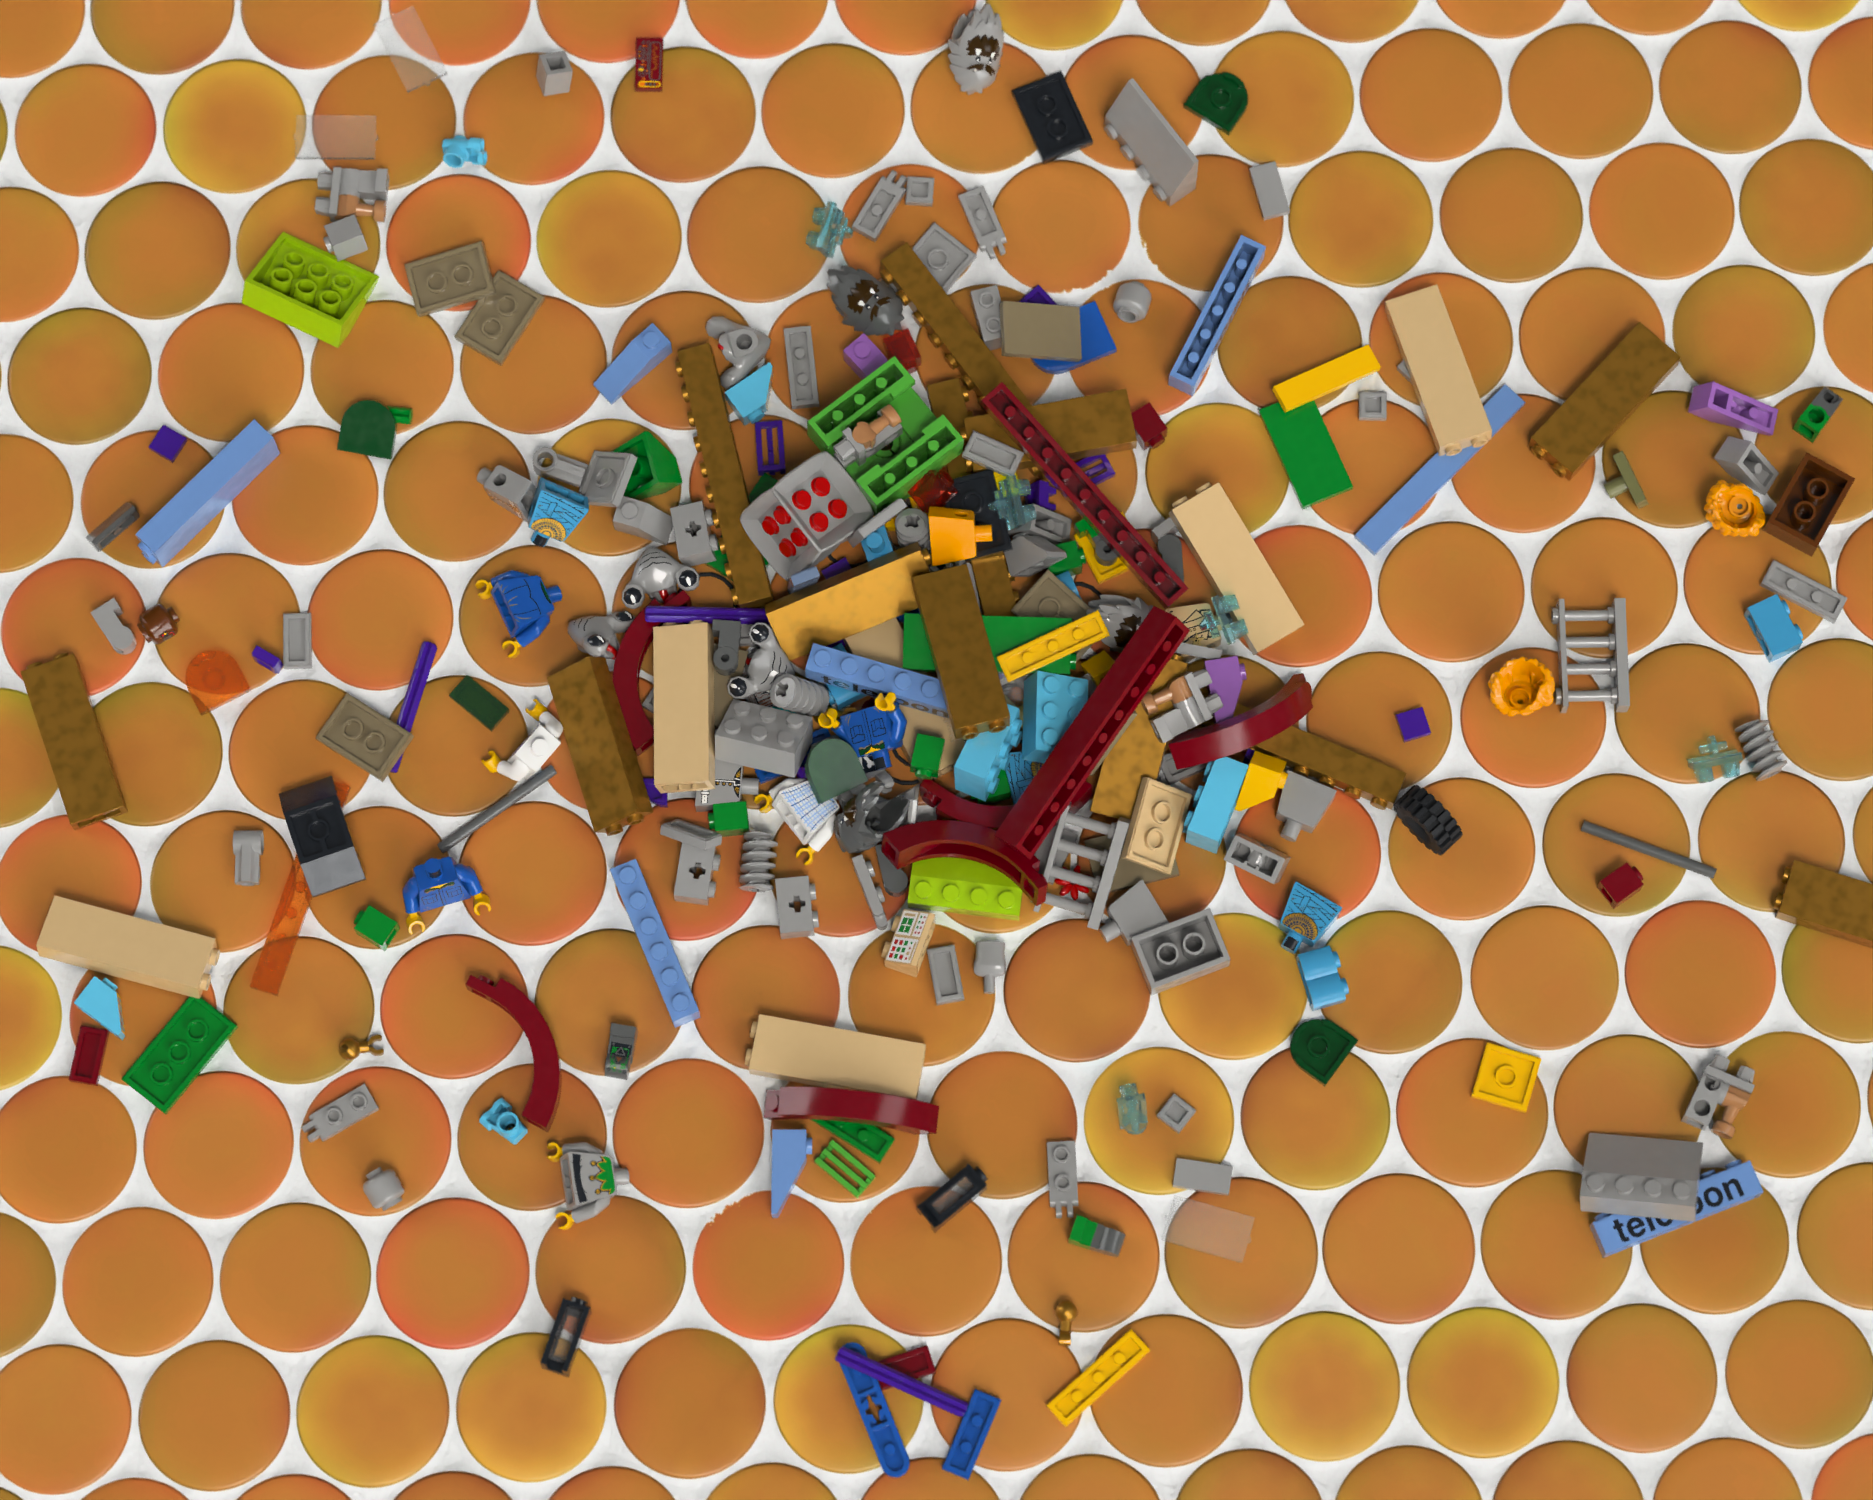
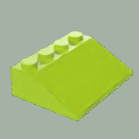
M282 232L246 278L241 303L339 348L355 325L379 280V276L345 260L338 261L336 256Z
M930 858L912 864L907 903L908 908L1019 921L1023 891L1006 875L988 865L963 858Z

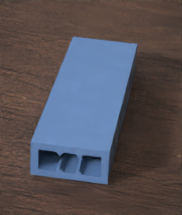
M255 419L247 425L135 534L140 542L137 546L142 551V555L151 564L157 562L163 568L280 454L274 437Z

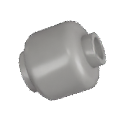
M1132 281L1124 283L1117 290L1113 309L1119 319L1124 322L1135 323L1140 321L1148 313L1152 300L1151 293L1141 282Z
M379 1167L366 1175L368 1181L363 1184L362 1188L374 1208H382L385 1211L403 1200L401 1196L405 1189L394 1170L388 1169L383 1171Z

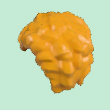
M1724 479L1719 480L1716 485L1710 488V492L1706 496L1707 504H1705L1704 510L1707 512L1706 520L1712 523L1715 530H1720L1724 536L1730 535L1733 537L1739 535L1747 537L1748 534L1757 536L1759 534V528L1765 524L1766 516L1763 505L1760 504V498L1753 495L1751 488H1748L1743 483L1728 484ZM1741 504L1742 509H1738L1737 505Z
M1521 656L1519 659L1513 658L1511 661H1506L1499 671L1494 672L1488 681V686L1491 689L1490 700L1501 714L1508 715L1509 717L1519 714L1529 715L1541 709L1542 706L1547 707L1554 700L1555 682L1553 681L1552 672L1546 668L1545 664L1539 663L1537 659H1528Z

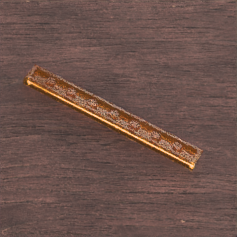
M334 781L343 811L351 788L348 785ZM297 854L250 984V988L274 996L279 994L312 900V894Z

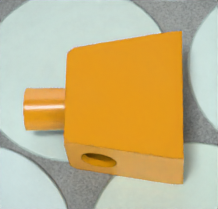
M929 507L928 517L932 566L974 558L977 554V542L993 541L992 525H975L974 511Z

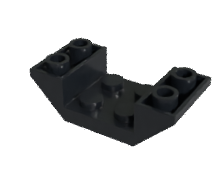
M329 776L279 793L283 814L312 897L314 898L366 880L340 805L341 802L333 777Z

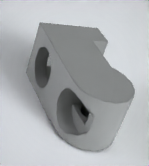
M114 598L90 612L117 653L127 655L134 651L137 642L132 631L128 627L123 626L118 619V616L123 614V611Z

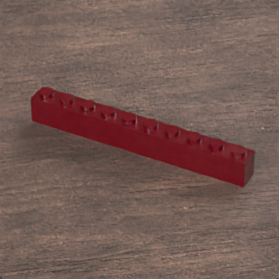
M1003 382L981 400L980 405L1165 609L1189 589Z
M1153 606L994 834L1008 848L1031 860L1190 630L1176 616Z

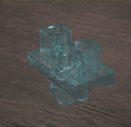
M828 202L827 207L814 209L813 222L816 225H821L820 232L810 231L806 239V244L811 249L820 251L828 258H833L836 244L842 245L843 239L851 238L854 232L850 227H847L849 219L844 217L845 213L836 207L837 204L835 202Z
M1013 475L998 482L1000 490L994 492L996 501L989 503L988 506L989 510H998L999 519L1006 518L1008 530H1016L1036 519L1035 507L1033 505L1022 506L1020 497L1028 496L1031 491L1028 479H1016V475Z
M1217 595L1211 598L1218 619L1214 620L1211 610L1204 612L1207 623L1199 626L1201 631L1209 629L1212 639L1220 637L1217 626L1221 625L1228 645L1236 643V639L1249 633L1244 619L1229 624L1226 613L1240 609L1235 595L1223 596L1221 598Z
M1711 735L1707 737V745L1698 746L1700 754L1709 753L1710 755L1687 759L1689 768L1694 770L1697 782L1706 783L1714 781L1713 766L1721 765L1724 778L1740 776L1739 761L1743 760L1742 752H1738L1736 749L1719 753V750L1728 749L1727 742H1717L1715 736Z
M1136 1083L1122 1085L1119 1087L1121 1098L1116 1099L1120 1129H1125L1130 1134H1140L1146 1129L1148 1124L1145 1094H1138Z

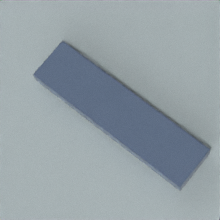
M813 566L791 575L787 586L789 595L818 583L820 574L817 567Z

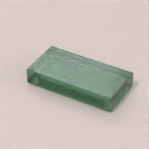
M468 675L449 695L454 702L491 732L510 712L505 705Z

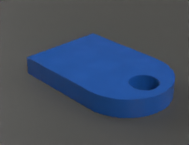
M1093 301L1080 307L1082 359L1079 362L1030 358L1038 369L1049 374H1063L1117 352V348L1096 302Z

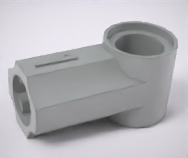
M548 447L539 448L533 455V468L538 476L542 478L550 477L578 488L581 487L588 464L557 454ZM542 458H549L553 463L545 468L541 467L538 462Z
M234 830L233 853L235 855L236 885H260V856L264 852L263 830Z

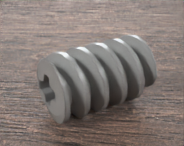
M916 508L901 511L895 519L899 549L919 542L921 549L927 548L931 557L929 518L927 514Z
M784 674L778 677L770 691V699L773 705L809 717L820 716L821 713L827 710L829 705V692L824 686L792 674Z
M1753 720L1735 729V732H1743L1738 737L1739 742H1748L1743 747V751L1746 753L1752 752L1747 760L1750 763H1756L1752 767L1753 773H1761L1756 778L1757 781L1768 779L1780 773L1787 764L1786 760H1777L1783 753L1782 750L1773 751L1772 749L1778 744V740H1768L1774 731H1764V727L1769 723V720Z
M757 831L744 833V839L748 842H745L742 846L743 850L747 853L741 856V860L745 864L740 866V871L744 875L739 877V882L743 884L739 889L749 892L774 890V886L766 883L767 880L775 879V875L767 872L768 869L776 868V864L769 862L770 858L777 857V853L770 851L771 847L778 846V842L771 840L773 835Z

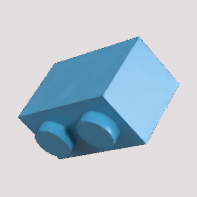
M1777 594L1748 607L1744 613L1769 663L1798 650L1803 643L1801 640L1803 639V634L1797 624L1793 625L1789 617L1790 609L1785 600H1780Z

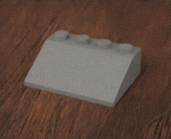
M1133 78L1130 79L1105 115L1104 130L1111 140L1116 139L1122 146L1120 150L1128 161L1132 159L1137 165L1136 170L1144 181L1149 180L1153 185V192L1161 202L1165 201L1170 207L1196 189L1199 160Z
M1589 1132L1580 1190L1581 1211L1695 1222L1703 1143Z

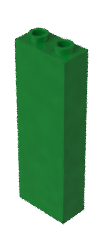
M904 613L903 669L917 672H936L920 614ZM982 616L998 674L1004 673L996 658L997 656L1071 623L1072 618ZM1076 653L1063 657L1027 675H1032L1036 671L1070 676V669L1076 670Z

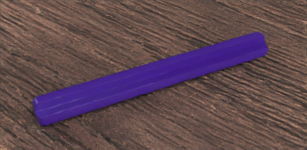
M647 606L645 608L646 622L689 623L694 620H702L703 622L713 623V619L741 621V624L762 622L770 625L765 608Z
M424 641L421 645L396 723L408 732L411 731L437 651V646L427 641ZM403 754L390 771L391 773L398 772Z
M840 1347L836 1353L835 1360L843 1365L956 1416L962 1417L966 1413L968 1403L845 1347Z

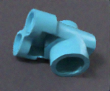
M457 135L453 139L445 138L443 140V160L448 166L460 168L465 161L472 162L475 165H486L487 151L484 150L483 138L470 137V139H467L464 136Z
M499 1098L492 1108L481 1116L479 1123L488 1131L493 1129L513 1145H516L527 1134L528 1129L518 1119L517 1115L511 1111L512 1106L505 1099Z

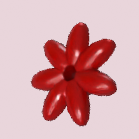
M1077 865L1073 871L1080 873V865ZM1058 878L1054 880L1056 884L1063 886L1059 893L1060 896L1070 892L1072 899L1076 901L1078 899V891L1089 893V889L1085 886L1072 885L1071 882Z

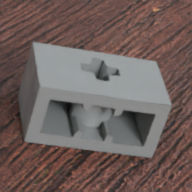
M997 285L971 291V305L979 335L989 350L1001 348L1000 303L1002 301Z
M702 501L670 508L678 556L682 565L692 567L716 561L715 551L719 550L716 534L711 533L710 526L714 525L711 509L707 510Z
M1243 833L1235 834L1224 860L1272 884L1280 882L1291 857Z
M682 842L674 889L675 901L708 906L709 898L715 897L717 882L712 881L713 872L719 871L721 855L717 854L716 846L703 850ZM697 868L702 869L703 874L699 876V879H694L693 873L697 872Z
M809 876L775 879L781 939L815 936L814 928L819 927L818 910L812 911L811 900H817L815 883L809 884ZM794 902H800L802 906L801 912L795 913L793 908L795 906Z

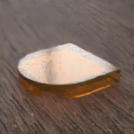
M207 651L201 653L191 661L187 668L185 676L186 686L201 716L251 691L237 662L224 652Z

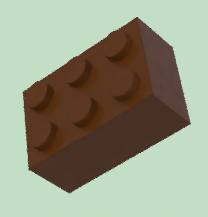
M1806 452L1763 531L1812 557L1855 478Z

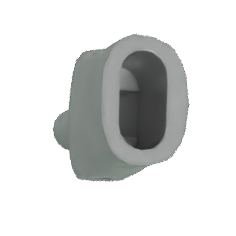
M997 941L976 942L974 973L977 976L984 977V994H994L995 977L1003 976L1006 972L1005 943Z

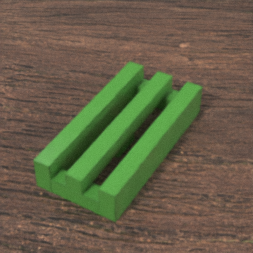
M834 1140L814 1160L815 1164L857 1199L876 1178L871 1171ZM834 1149L865 1175L867 1179L865 1181L836 1158L831 1153ZM826 1157L858 1183L860 1187L858 1189L854 1188L824 1162Z

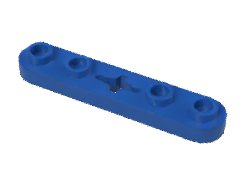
M851 1342L842 1346L868 1358L866 1351L858 1343ZM839 1363L882 1470L891 1478L904 1476L909 1470V1457L877 1379ZM868 1396L871 1397L875 1406L881 1405L882 1407L878 1411L881 1421L879 1425L872 1414H866V1411L869 1410Z

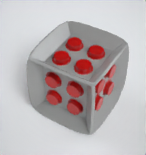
M823 451L804 461L782 477L771 489L757 497L742 512L740 522L753 544L771 567L782 578L789 581L791 575L811 568L829 556L841 543L846 542L848 537L858 528L872 519L874 512L858 485L843 466L830 453Z

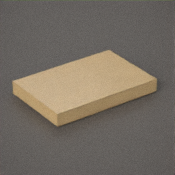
M1143 777L1121 858L1162 874L1171 875L1192 794L1149 777Z

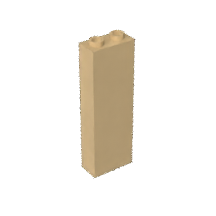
M1436 284L1385 301L1386 316L1401 356L1406 364L1438 455L1446 454L1447 456H1453L1460 453L1463 448L1469 446L1477 448L1487 444L1488 440H1491L1492 428L1438 285Z
M1208 482L1195 490L1198 495L1188 500L1184 496L1172 504L1174 509L1168 514L1225 609L1229 611L1234 624L1252 654L1256 655L1305 624L1220 483L1218 482L1212 486Z
M896 617L844 639L845 648L850 654L903 668L904 631ZM917 672L928 676L926 672ZM899 705L907 719L901 750L909 764L911 765L917 734L920 733L945 739L938 778L954 770V765L965 745V741L962 738L955 739L950 719ZM917 777V779L919 780V782H920V784H921L924 779Z
M702 620L690 621L689 624L682 625L664 623L662 626L653 627L654 785L661 794L715 789L714 636L708 622H703Z
M54 896L36 944L38 954L41 957L200 999L203 990H208L211 982V975L209 974L211 966L217 965L220 956V950L217 949L215 938L59 896Z
M759 1014L758 1022L753 1021L750 1038H754L753 1049H747L745 1065L749 1066L750 1074L825 1088L874 1092L917 1100L926 1044Z

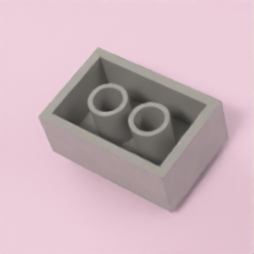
M733 699L715 734V759L795 778L812 744L813 717Z
M1210 908L1131 937V948L1151 996L1230 965V956Z

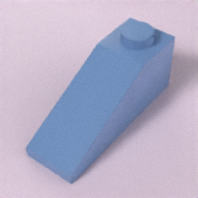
M652 323L628 344L593 383V386L612 405L673 352L671 342Z
M772 1129V1218L779 1217L807 1163V1154H812V1137H807L806 1129Z

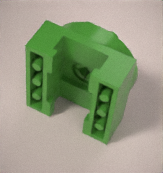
M895 356L807 421V435L821 452L827 451L834 457L835 451L833 446L843 440L842 431L849 427L853 432L858 422H867L869 424L877 419V412L888 404L896 410L902 420L900 424L903 427V434L889 443L892 446L891 451L879 450L871 457L866 458V463L860 467L854 462L845 469L870 503L874 516L897 499L902 498L904 500L918 493L927 485L936 472L963 453V437L944 415L937 418L912 389V386L915 385V380Z

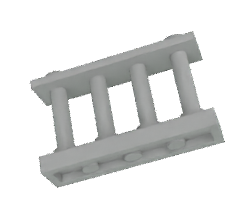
M1614 598L1611 607H1607V610H1565L1564 599H1559L1556 608H1552L1551 614L1552 624H1557L1559 688H1555V705H1560V713H1566L1569 702L1611 701V704H1615L1616 712H1627L1630 707L1626 598ZM1565 621H1607L1608 624L1612 623V634L1603 637H1566ZM1566 648H1608L1613 650V660H1610L1609 663L1567 664ZM1609 674L1610 677H1614L1615 687H1611L1610 690L1568 691L1567 675Z
M1070 802L1056 822L1058 827L1043 876L1047 884L1051 876L1092 888V892L1097 893L1094 903L1084 904L1046 893L1044 903L1085 915L1084 918L1089 919L1087 927L1098 930L1131 820L1120 817L1118 823L1112 822V824L1100 822L1070 813L1069 810L1072 803ZM1068 823L1108 835V839H1112L1110 850L1104 849V851H1100L1061 839L1065 824ZM1061 850L1100 862V865L1105 866L1102 877L1096 876L1094 878L1054 866L1057 851ZM1042 904L1035 905L1033 911L1039 913Z

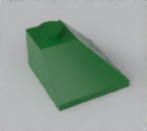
M649 431L642 432L611 451L631 453L638 457L623 496L642 500L664 494L682 483L676 457Z

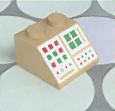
M904 909L901 917L896 915L891 931L895 932L892 942H886L881 957L885 958V967L917 978L936 926L935 914Z

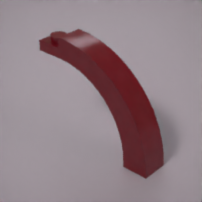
M683 590L679 594L675 592L668 596L664 601L665 605H663L691 607L692 602L691 598ZM654 599L647 606L661 605L658 603L656 599ZM645 608L637 615L627 629L620 643L613 669V684L637 756L654 744V727L646 717L640 701L639 677L641 666L649 646L653 642V627H659L666 623L646 622Z
M1304 673L1293 675L1278 693L1253 709L1225 721L1186 731L1175 736L1168 745L1176 769L1204 764L1243 751L1279 734L1302 719L1313 708L1311 685L1309 682H1306Z
M924 779L920 784V796L928 806L933 808L936 806L937 820L968 822L997 831L1014 807V805L988 806L967 801L949 792L931 779ZM1087 781L1083 783L1072 799L1070 813L1075 814L1092 797V785Z
M933 820L907 824L883 833L881 852L897 870L911 863L930 858L954 857L968 859L988 865L1006 875L1036 906L1044 903L1046 900L1048 884L1045 877L1040 873L1038 874L1040 860L1035 855L1030 860L1008 848L994 835L996 830L968 822Z
M470 975L465 984L467 989L506 1011L519 1024L527 1036L533 1054L534 1079L529 1100L521 1116L523 1120L549 1132L559 1106L562 1083L558 1049L549 1026L532 1001L511 983L500 978L496 987H494V982L487 977L479 975L476 978Z
M780 1087V1090H766L763 1118L768 1120L817 1119L845 1121L891 1128L914 1135L936 1134L939 1106L899 1096L858 1090L822 1087Z

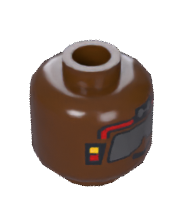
M156 604L139 616L140 623L137 626L148 643L152 641L154 644L159 645L177 634L178 627L176 623L180 619L172 607L166 609L164 605Z

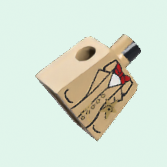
M1209 603L1165 609L1166 612L1176 616L1190 630L1182 643L1216 648L1221 645L1222 640L1219 631L1233 627L1229 611L1213 615ZM1177 653V655L1184 657L1183 662L1185 663L1197 658Z

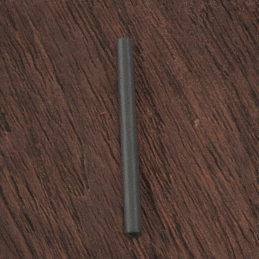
M548 766L437 844L438 848L444 854L557 774L553 766Z
M1584 820L1581 828L1582 832L1713 879L1717 868Z

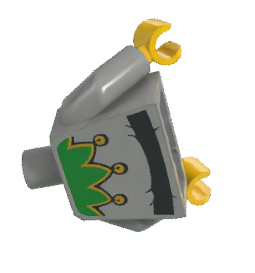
M553 1142L547 1145V1148L550 1150L557 1149L556 1155L547 1156V1158L551 1162L560 1161L567 1211L572 1210L571 1214L561 1212L556 1215V1219L563 1216L567 1218V1224L559 1227V1229L568 1230L572 1227L573 1222L580 1223L596 1217L609 1206L610 1199L617 1195L616 1185H627L629 1183L627 1168L614 1169L612 1156L603 1154L602 1150L587 1142L564 1144L563 1147Z

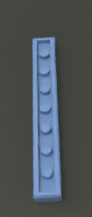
M1506 384L1483 406L1492 428L1491 438L1525 405V401ZM1469 446L1453 456H1447L1446 454L1439 456L1437 452L1355 534L1354 538L1375 556L1483 446L1477 448Z

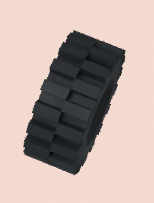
M1413 785L1393 804L1394 811L1397 812V816L1402 820L1404 826L1408 827L1409 831L1421 843H1424L1426 848L1431 849L1435 854L1443 855L1462 837L1463 832H1461L1460 826L1456 824L1455 818L1451 817V813L1442 806L1443 804L1440 801H1437L1431 793L1428 794L1424 788Z

